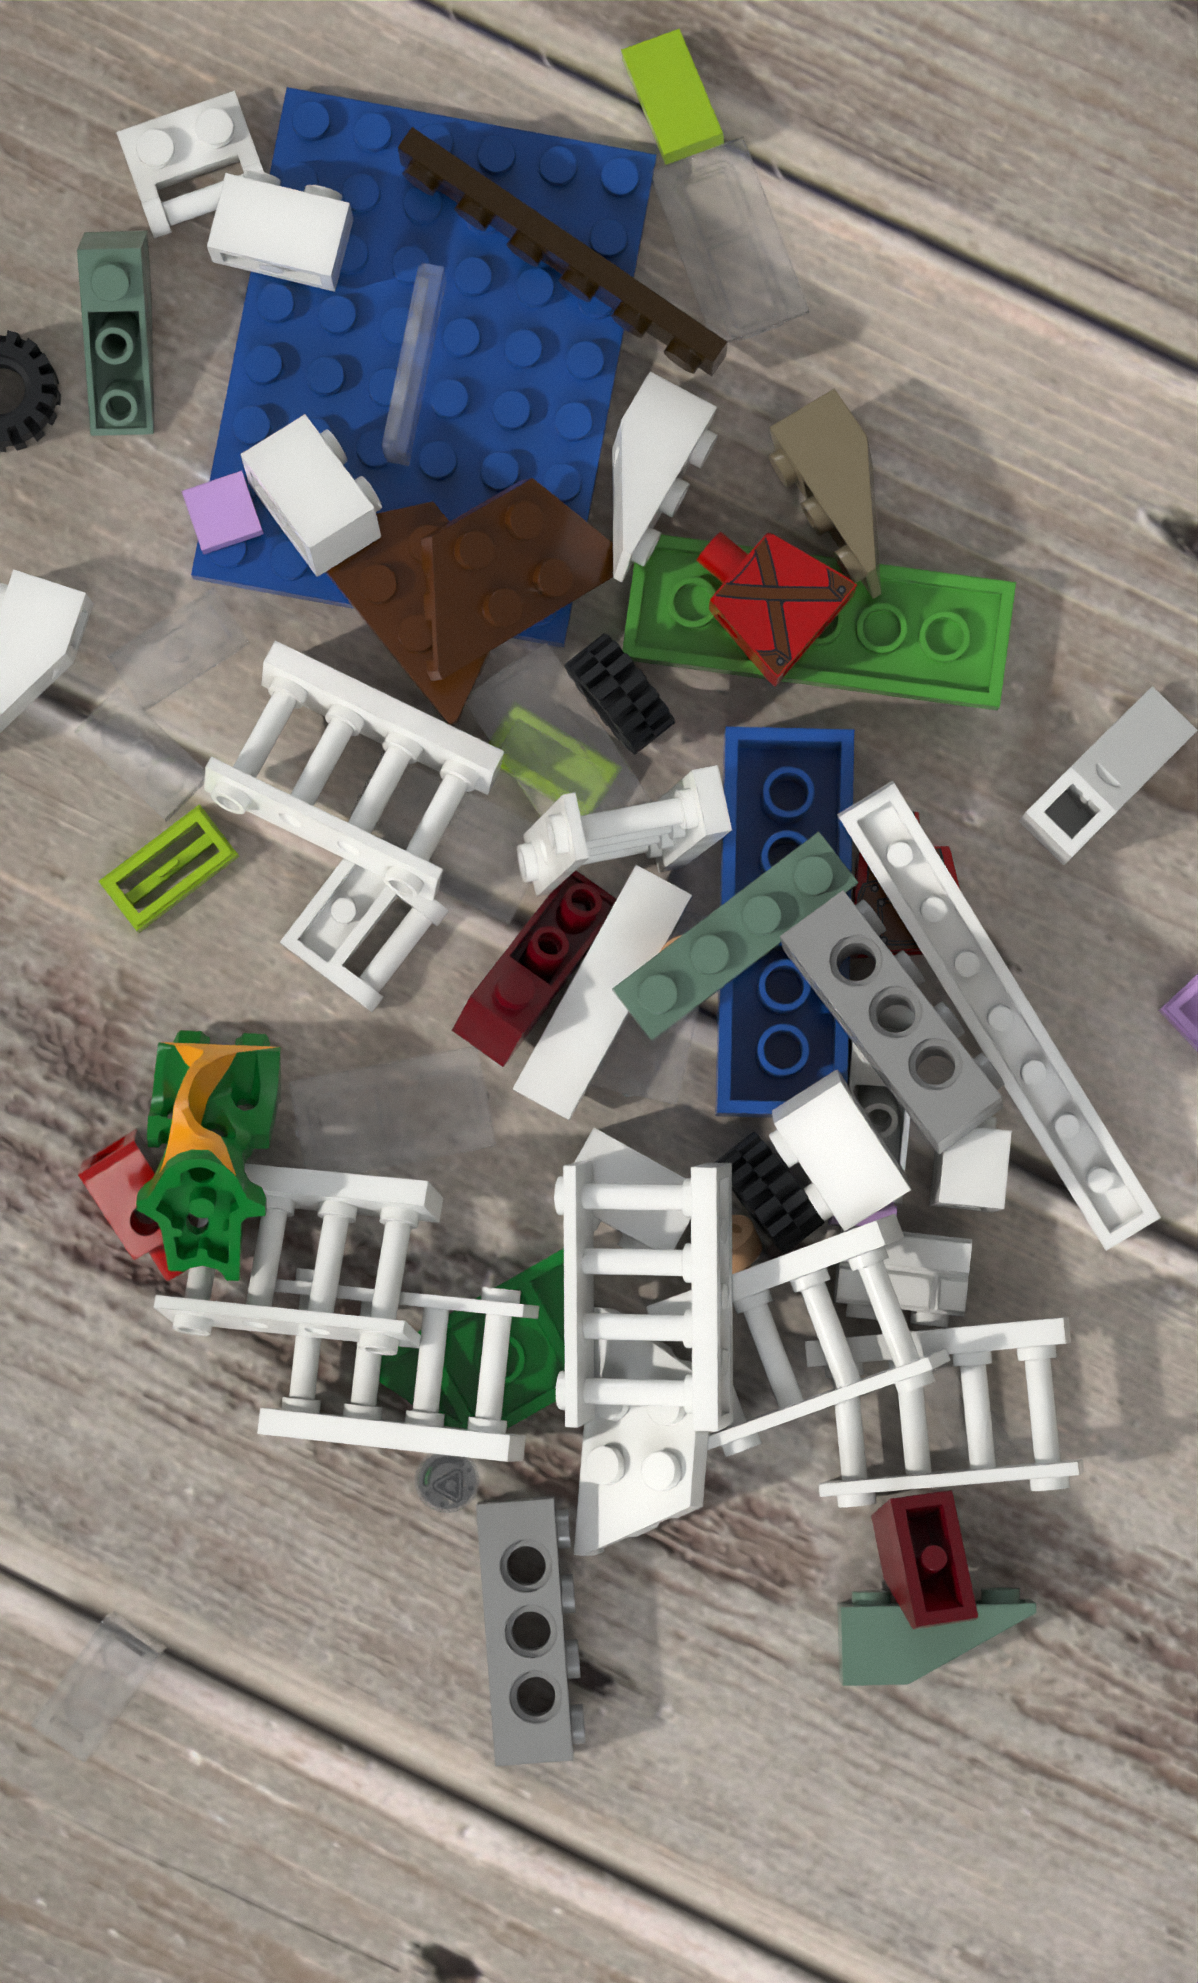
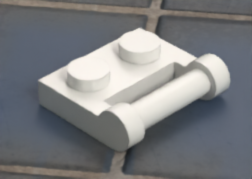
M235 90L116 132L154 239L172 233L170 226L215 211L223 181L161 202L157 190L239 161L243 172L245 170L264 172Z
M343 858L281 939L280 943L363 1007L373 1012L384 998L379 992L430 925L433 923L438 926L449 911L435 899L431 901L421 895H418L416 898L403 896L389 888L384 883V877ZM399 897L411 907V910L358 978L344 966L394 900Z

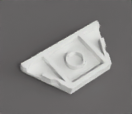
M594 1307V1313L621 1314L616 1309ZM594 1339V1378L684 1380L687 1374H692V1362L676 1357L671 1347L662 1341ZM595 1404V1419L584 1424L574 1555L595 1556L604 1552L605 1547L627 1537H637L657 1528L659 1523L664 1520L679 1518L703 1507L709 1431H692V1413H685L684 1407Z

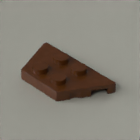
M534 478L515 483L422 537V570L427 577V588L423 595L424 620H432L433 659L426 660L428 676L431 681L443 680L613 578V543Z
M433 501L376 513L381 537L325 573L445 722L455 726L463 714V708L478 676L480 677L490 656V651L443 680L431 681L427 674L426 660L433 659L432 620H424L423 595L427 588V577L422 570L421 538L450 521Z

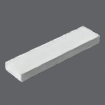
M635 866L515 1083L514 1091L569 1121L571 1120L629 1014L612 991V988L660 952L661 948L670 940L693 898L691 894L640 866Z

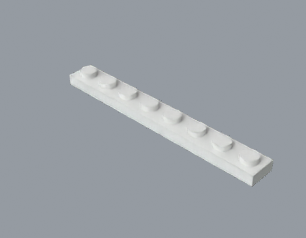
M893 780L837 814L985 1056L1003 1079L1006 1090L1106 1251L1160 1219L1161 1217Z

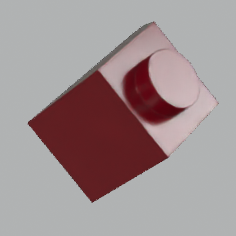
M953 1490L890 1498L871 1515L883 1578L912 1629L978 1619Z

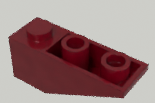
M575 870L547 896L474 990L451 1031L504 1067L588 953L617 899Z

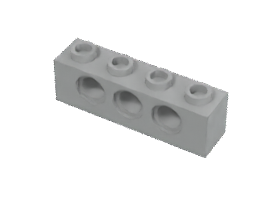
M842 890L780 936L783 950L940 1155L1002 1109V1096L997 1090L1005 1085V1083L984 1054L980 1053L975 1058H972L957 1038L963 1035L965 1031L945 1003L941 1001L934 1007L930 1004L918 988L925 982V979L911 958L903 950L894 956L879 937L886 931V928L871 906L864 899L854 905L848 895ZM854 954L866 955L876 964L873 973L861 981L848 980L839 972L841 963L847 957ZM892 1005H903L914 1013L915 1019L912 1025L905 1031L893 1033L886 1031L879 1025L878 1018L882 1011ZM931 1056L947 1058L955 1067L951 1078L937 1085L923 1081L918 1076L917 1070L926 1058Z
M555 1496L477 1502L476 1512L495 1766L573 1761V1744L586 1742L583 1704L570 1705L568 1679L581 1678L578 1639L565 1640L563 1614L576 1613L573 1574L560 1575L559 1549L571 1548L568 1509L556 1510ZM519 1547H533L543 1555L546 1569L539 1579L533 1582H522L511 1574L508 1567V1559L510 1554ZM525 1612H537L543 1615L550 1625L551 1633L549 1638L543 1644L536 1647H528L521 1644L513 1633V1623L519 1615ZM540 1677L551 1683L555 1690V1700L549 1708L535 1712L526 1709L521 1704L518 1698V1688L526 1679Z

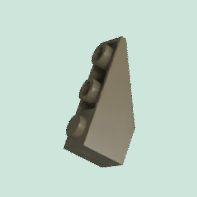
M834 388L769 427L775 451L769 454L768 458L784 486L788 488L796 484L806 500L801 502L800 505L814 531L819 536L828 532L839 547L833 551V555L844 576L851 579L854 583L861 580L874 599L881 595L873 462L867 435Z

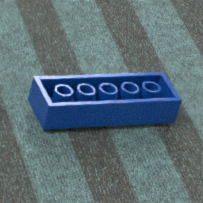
M725 727L723 741V791L732 831L721 838L720 906L817 832L821 833L852 874V838L837 814L853 805L855 729ZM850 890V891H849L848 893H846V894H847L848 897L851 899V890ZM782 943L718 991L716 1117L773 1118V1109L837 1069L848 1084L849 1036L784 952ZM850 956L841 963L839 968L840 974L850 980Z

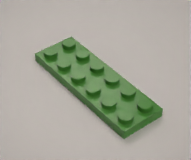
M661 534L646 565L643 567L634 562L623 652L627 653L634 662L766 679L709 610L710 599L723 583L696 560L710 541ZM738 545L747 554H749L754 548L751 546ZM808 554L844 575L835 558ZM879 564L881 595L873 599L861 580L855 583L857 588L853 598L781 680L782 682L998 711L1001 703L1016 582Z

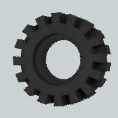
M7 330L6 336L0 335V369H10L18 373L24 380L25 394L17 408L11 412L0 414V452H6V447L14 446L17 451L27 448L25 441L32 437L38 442L45 436L42 430L48 423L53 426L57 418L54 411L55 406H60L61 394L57 386L60 383L45 353H42L38 345L29 338L25 341L21 339L18 333Z
M603 633L565 663L564 667L568 675L576 683L575 685L578 690L586 697V701L592 709H595L600 719L611 729L619 741L621 740L623 745L634 755L676 723L673 715L669 712V708L660 699L659 693L646 680L647 677L634 665L629 655L624 653L620 645L615 640L613 641L607 633Z
M752 1132L714 1162L732 1163V1191L764 1233L783 1254H786L825 1223L804 1190L797 1184L794 1177L786 1170L779 1158L773 1154L757 1133Z

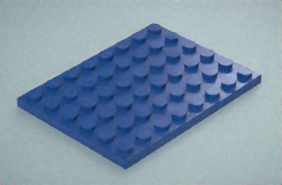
M287 87L270 175L280 179V186L304 192L306 185H318L339 192L342 195L341 201L350 203L353 223L335 292L250 271L210 481L242 471L264 534L207 554H203L198 541L191 572L192 578L199 581L354 609L325 572L317 577L249 485L241 458V453L306 414L319 433L328 429L335 436L347 457V463L343 464V466L355 480L363 476L370 483L382 505V509L376 513L433 501L446 518L452 521L515 483L534 478L588 522L625 329L612 319L611 315L614 310L599 299L593 297L590 302H585L563 287L559 282L562 274L543 261L540 262L538 267L532 266L515 255L506 245L510 240L508 237L490 225L486 231H481L466 222L454 210L458 203L437 190L431 196L416 188L402 174L405 167L400 163L397 147L412 127L633 278L635 277L657 154ZM573 602L513 638L565 648Z

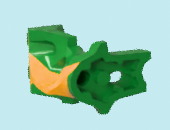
M180 1030L173 1043H158L152 1100L147 1124V1147L159 1148L162 1144H167L153 1179L145 1183L139 1190L136 1206L137 1211L155 1220L161 1229L168 1271L185 1272L190 1268L206 1266L220 1271L227 1281H240L243 1221L249 1217L266 1216L267 1210L265 1193L262 1187L249 1180L245 1172V1163L252 1155L253 1149H268L270 1147L277 1109L281 1102V1047L270 1046L269 1037L266 1034L243 1033L241 1037L236 1039L235 1045L210 1044V1037L206 1036L202 1031ZM238 1106L245 1107L249 1110L243 1111L239 1109ZM169 1114L173 1115L172 1119L168 1118ZM191 1213L198 1218H208V1222L205 1226L197 1228L190 1224L187 1216Z

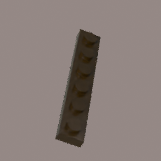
M412 127L397 147L400 163L405 167L402 174L416 188L431 196L437 190L458 203L454 210L466 222L481 231H486L490 225L508 237L510 240L506 244L507 247L523 261L535 267H538L540 262L543 261L562 274L559 282L573 295L585 302H590L593 297H596L614 310L611 317L623 329L639 338H642L647 332L665 344L667 347L663 351L664 354L680 368L692 374L700 368L712 377L725 359L728 345L726 340Z

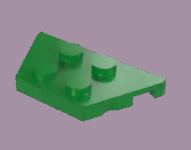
M564 1248L495 1287L498 1289L521 1291L520 1304L539 1306L538 1319L514 1316L511 1319L501 1420L507 1421V1429L556 1401L557 1377L560 1371H565ZM456 1310L449 1313L439 1413L445 1414L444 1426L467 1429L468 1418L475 1417L485 1313ZM398 1346L396 1355H382L379 1382L413 1405L419 1348Z

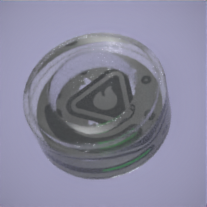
M429 1453L420 1462L415 1474V1487L422 1502L429 1508L442 1513H452L465 1508L476 1496L480 1483L478 1468L473 1459L469 1457Z

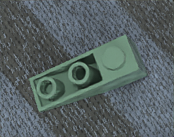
M148 230L84 232L77 248L90 434L91 436L154 434L152 290Z
M982 1588L981 1600H975L978 1619L912 1629L899 1604L891 1602V1591H852V1603H837L839 1681L843 1686L908 1685L1036 1614V1603L1031 1599H1020V1588Z

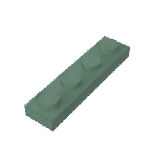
M817 832L612 988V991L652 1042L781 944L780 936L842 890L848 893L857 886L858 881L821 833Z

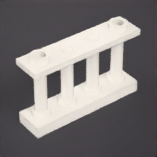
M274 641L263 662L261 686L268 689L271 698L233 767L211 756L205 767L204 791L211 793L212 800L230 812L244 814L245 811H248L384 877V883L393 891L403 896L416 898L418 895H421L433 901L439 890L443 869L430 863L429 860L465 791L470 792L476 789L486 795L489 794L499 775L505 751L282 643ZM304 706L325 716L328 726L292 793L288 794L256 777L293 709H300ZM362 734L381 743L386 752L350 820L346 822L315 807L314 804L350 737ZM418 761L438 771L443 780L405 851L371 833L407 765L415 764Z
M718 765L691 770L658 801L580 816L576 793L562 795L523 834L525 844L517 846L518 863L524 882L533 881L536 897L548 895L581 865L645 853L647 858H656L659 873L684 868L732 831Z
M579 1161L564 1165L563 1176H559L555 1184L554 1201L557 1214L564 1215L565 1371H560L557 1377L556 1402L560 1410H565V1427L578 1428L594 1420L595 1404L684 1407L685 1413H692V1431L718 1432L733 1423L732 1163H703L691 1167V1178H685L683 1184L593 1183V1161ZM593 1209L683 1211L685 1217H691V1243H686L683 1250L594 1248ZM594 1274L683 1276L686 1283H692V1309H686L684 1315L594 1313ZM594 1339L683 1341L685 1348H692V1374H687L684 1380L594 1378Z
M245 1164V1172L249 1180L262 1187L267 1198L266 1216H261L246 1304L210 1301L216 1269L199 1266L189 1269L184 1298L156 1295L153 1307L173 1323L172 1328L174 1330L191 1335L208 1336L211 1335L212 1327L359 1342L358 1348L360 1350L379 1355H396L398 1346L419 1348L421 1335L406 1321L396 1320L411 1229L418 1228L419 1221L439 1223L443 1197L429 1181ZM295 1209L318 1211L317 1216L323 1219L308 1311L272 1307L287 1217L294 1216ZM357 1215L380 1217L379 1222L385 1225L370 1317L334 1313L349 1223L356 1222ZM198 1218L197 1228L205 1226L208 1218Z
M896 1214L732 1274V1302L737 1314L744 1313L779 1409L746 1420L733 1386V1423L718 1432L708 1435L707 1450L722 1446L727 1457L761 1444L758 1432L891 1384H895L900 1395L935 1382L932 1370L951 1360L948 1351L945 1348L919 1357L883 1262L884 1259L889 1258L885 1245L904 1238ZM847 1259L851 1270H859L895 1365V1367L862 1379L825 1281L831 1279L826 1267ZM790 1281L794 1293L801 1291L837 1387L806 1399L802 1397L768 1303L773 1301L769 1288ZM692 1290L647 1306L648 1314L684 1315L686 1309H692Z
M296 1268L295 1281L276 1279L274 1292L300 1294L299 1310L308 1311L314 1270ZM338 1285L336 1298L362 1301L360 1316L370 1317L374 1289ZM482 1287L481 1300L400 1292L399 1305L424 1307L413 1410H406L405 1422L382 1419L383 1407L376 1406L382 1355L360 1350L358 1348L359 1342H357L351 1404L344 1403L343 1415L320 1413L321 1400H315L321 1338L296 1336L289 1397L282 1398L281 1408H260L257 1434L505 1462L523 1461L526 1435L506 1433L507 1421L501 1420L512 1316L538 1319L539 1306L520 1304L521 1291ZM449 1310L486 1314L475 1417L468 1418L467 1429L444 1426L445 1414L439 1413Z
M1069 1317L910 1331L919 1357L946 1348L948 1354H952L953 1367L960 1366L970 1469L931 1471L924 1389L920 1387L900 1395L898 1394L906 1474L867 1477L860 1396L835 1404L842 1480H830L820 1483L819 1494L820 1497L837 1496L838 1507L841 1508L877 1504L876 1492L1027 1479H1030L1031 1491L1070 1488L1069 1476L1082 1474L1084 1472L1083 1459L1061 1461L1050 1359L1057 1357L1056 1345L1071 1343ZM883 1334L846 1337L860 1375H864L863 1362L888 1360L889 1368L895 1367ZM805 1341L807 1367L824 1366L825 1378H832L833 1389L837 1388L820 1341ZM1017 1348L1018 1361H1025L1035 1463L996 1466L986 1364L992 1363V1350Z

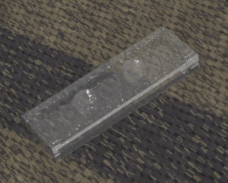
M426 263L418 266L382 442L384 457L390 463L406 466L410 464L446 287L445 271L442 266Z

